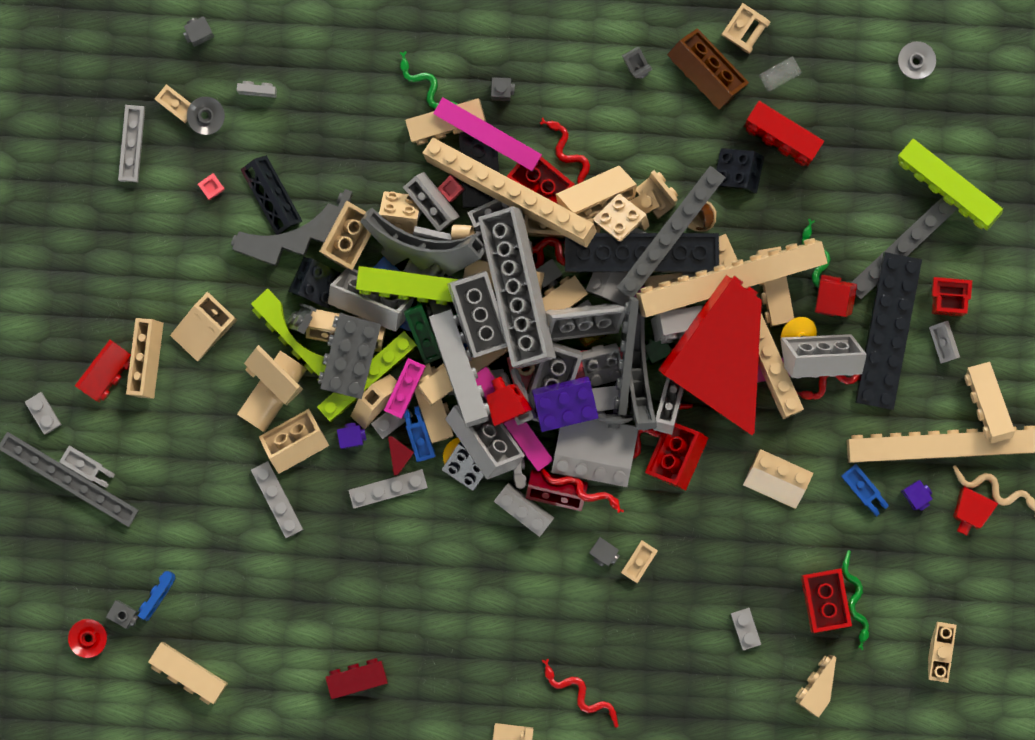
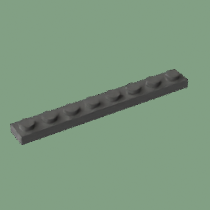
M709 166L616 287L627 297H634L725 179V176L712 166Z
M942 197L884 252L908 256L958 208L954 204L951 206L943 199L944 197ZM883 253L851 282L857 284L855 296L859 300L878 284Z
M9 432L5 434L0 442V450L128 527L131 526L140 511Z

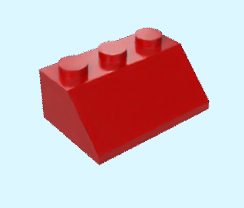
M543 157L540 158L533 172L517 163L506 176L557 203V193L575 186L571 180Z
M109 340L76 383L75 387L97 402L104 401L110 394L108 390L111 386L117 385L121 380V373L124 369H129L131 354L117 343Z
M675 423L672 435L662 432L645 473L686 491L708 441V437L696 430Z

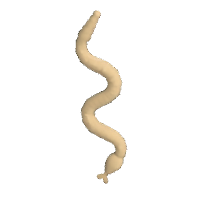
M953 466L958 481L964 487L975 488L984 481H989L992 487V497L999 505L1007 506L1019 497H1024L1027 506L1035 511V499L1028 492L1018 490L1007 498H1001L999 483L995 476L984 473L976 477L972 482H968L957 466Z

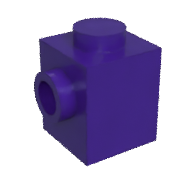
M356 423L345 424V428L337 429L340 449L364 445L363 441L367 440L365 429H361L360 425L356 426Z
M920 480L915 481L901 491L913 510L919 509L922 511L930 506L929 501L932 500L930 496L932 492Z

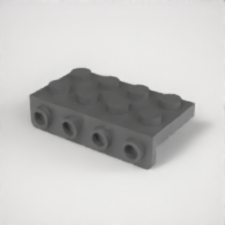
M339 313V317H334L332 327L335 328L334 335L330 334L327 346H331L329 354L325 353L323 365H326L324 372H320L318 383L321 384L320 389L362 399L381 324Z

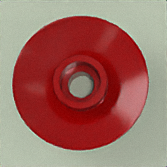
M83 619L75 623L70 629L68 643L76 655L83 658L95 657L104 650L107 643V633L99 622L92 619ZM88 634L92 636L90 642H87L85 639Z

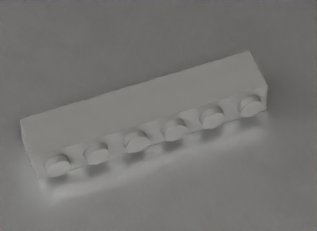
M448 310L429 316V321L466 428L487 422L488 415L491 414L487 403H483L482 397L484 392L482 386H477L475 379H478L475 367L471 368L469 361H472L469 349L465 350L463 346L466 341L463 332L459 333L457 326L460 324L457 315H453L452 311Z

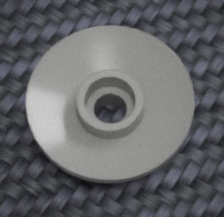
M911 42L900 51L898 65L902 73L907 77L923 79L933 72L936 66V55L933 49L926 43ZM913 59H918L919 64L915 65Z

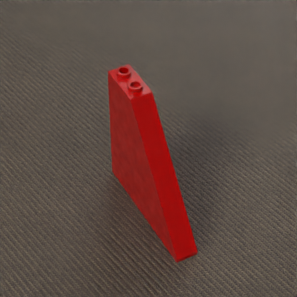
M726 275L661 365L659 371L753 435L755 433L762 300L756 296L758 292L750 286L747 289L742 286L743 281L736 276L730 278Z

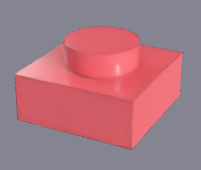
M214 173L198 183L209 200L225 190Z
M452 175L438 187V190L449 202H453L465 190Z

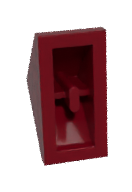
M391 436L388 437L393 472L397 476L413 457L414 452Z

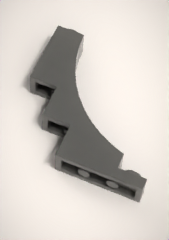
M347 189L343 193L340 192L337 199L339 206L328 203L314 219L293 231L270 236L252 235L239 231L238 235H234L232 239V249L234 252L275 267L278 266L283 250L305 257L311 240L324 244L345 202H351L353 193Z

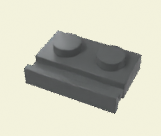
M300 303V310L292 313L288 320V328L304 334L313 318L311 316L312 312H316L317 309Z

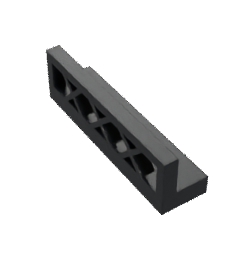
M267 155L253 159L241 169L276 235L282 234L288 228L303 222ZM250 168H253L255 171V178L251 176ZM259 184L263 186L264 194H261ZM268 201L273 204V211L269 209ZM277 218L281 219L284 224L283 227H279Z

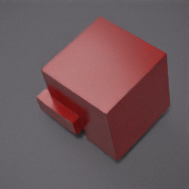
M821 275L815 313L842 317L851 315L857 284L841 282V278Z
M933 277L932 314L961 317L968 313V300H971L972 280Z

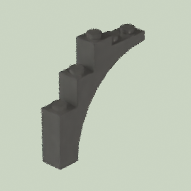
M373 208L367 210L360 221L383 246L381 253L393 266L409 258L420 271L437 263L450 276L480 260L485 252L484 244L475 234L451 241L421 238L394 226Z
M638 305L628 407L630 414H633L637 430H649L657 428V421L653 410L647 374L644 316H641ZM627 314L624 315L623 321L627 320ZM621 328V340H624L625 333H622Z

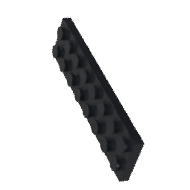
M596 233L587 248L564 236L565 272H629L658 233H629L621 242L609 233ZM682 233L653 272L714 271V267L719 266V233Z
M888 252L883 253L865 347L867 355L863 372L860 374L855 403L894 410L922 259Z

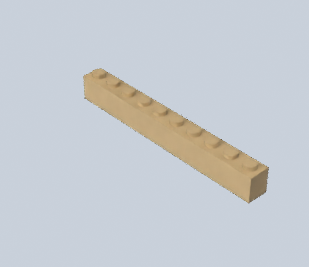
M435 138L431 139L423 151L426 161L510 207L514 206L522 209L524 215L586 248L597 232L594 223Z
M724 234L719 236V265L731 266V262L736 261L737 257L727 235ZM761 314L758 365L782 419H786L800 413L804 408L789 374L784 368V363Z
M815 238L803 241L804 244L797 246V243L785 246V250L781 251L773 249L768 251V255L765 256L757 254L750 256L748 261L743 262V259L731 262V266L719 265L714 267V271L707 272V270L696 272V276L690 278L688 275L677 278L678 281L673 283L670 281L661 282L659 287L653 289L652 286L644 287L641 289V292L636 293L641 316L649 317L709 299L726 275L730 278L736 276L743 281L742 286L747 288L748 286H754L828 264L822 241H817Z
M567 276L559 282L561 285L558 288L554 289V287L548 289L544 293L545 297L542 299L545 311L571 308L584 299L588 293L576 276L572 278ZM508 347L472 358V361H469L471 368L475 367L476 372H478L485 366H489L506 354ZM444 363L435 369L437 373L431 377L428 374L419 380L421 384L418 386V389L431 406L453 391Z
M1024 426V430H1016V427H1014L1013 438L991 444L989 438H985L984 433L978 432V429H966V433H959V430H947V434H940V431H928V435H921L920 432H909V436H901V433H890V437H882V434H871V438H863V435H851V439L847 440L848 463L1035 453V426Z

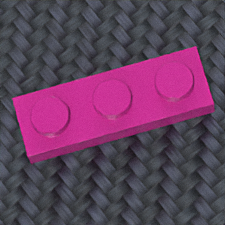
M407 359L384 411L401 419L403 418L419 380L424 373L425 365L412 359Z

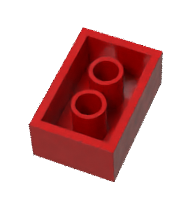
M842 569L801 575L811 633L852 626Z

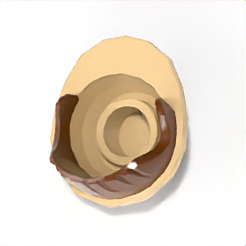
M706 202L688 227L690 229L703 232L710 230L714 226L717 211L712 203Z

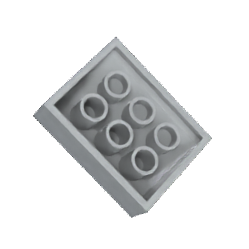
M594 419L561 427L559 429L551 473L627 487L638 434L636 425L624 423L620 424V428L612 429L608 428V424Z

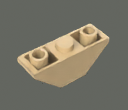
M389 374L373 383L363 393L362 399H358L351 417L361 427L366 429L386 407L397 380Z
M942 622L936 623L928 657V680L948 683L957 625Z

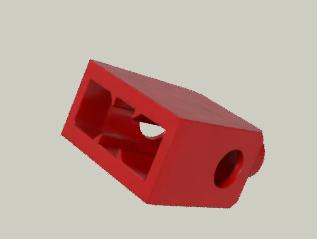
M502 376L491 381L495 392L488 394L486 398L494 426L501 425L532 410L517 384L506 386Z
M962 487L953 515L955 519L961 521L957 532L967 536L971 527L981 529L998 503L971 489Z

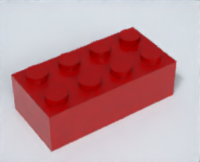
M758 101L743 126L746 128V132L763 138L762 141L769 146H776L781 154L792 156L795 158L794 161L801 166H809L824 142L821 138L761 101Z

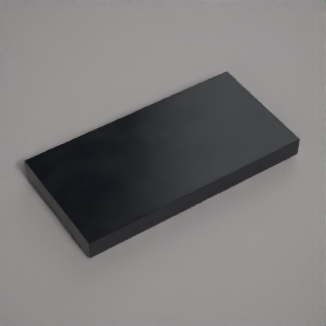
M465 132L460 133V152L499 173L498 151ZM461 181L465 189L462 192L463 208H478L495 200V198Z

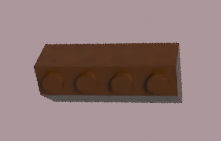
M698 28L682 38L667 54L672 62L684 72L685 76L718 109L725 106L749 84Z

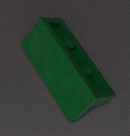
M417 301V306L403 312L423 362L428 364L442 358L423 306L421 302Z

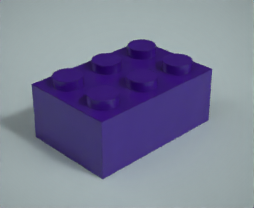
M588 376L531 390L542 432L599 418Z

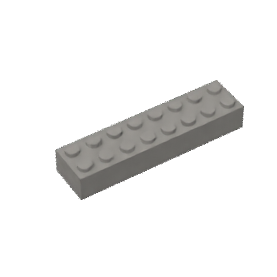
M513 206L478 217L512 367L524 368L555 359L556 356L522 209Z

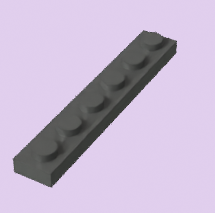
M629 297V302H625L624 313L627 314V320L623 321L622 333H625V339L621 340L620 352H623V357L619 359L618 371H621V375L616 381V390H619L618 397L614 399V408L617 409L619 415H626L639 305L637 297Z

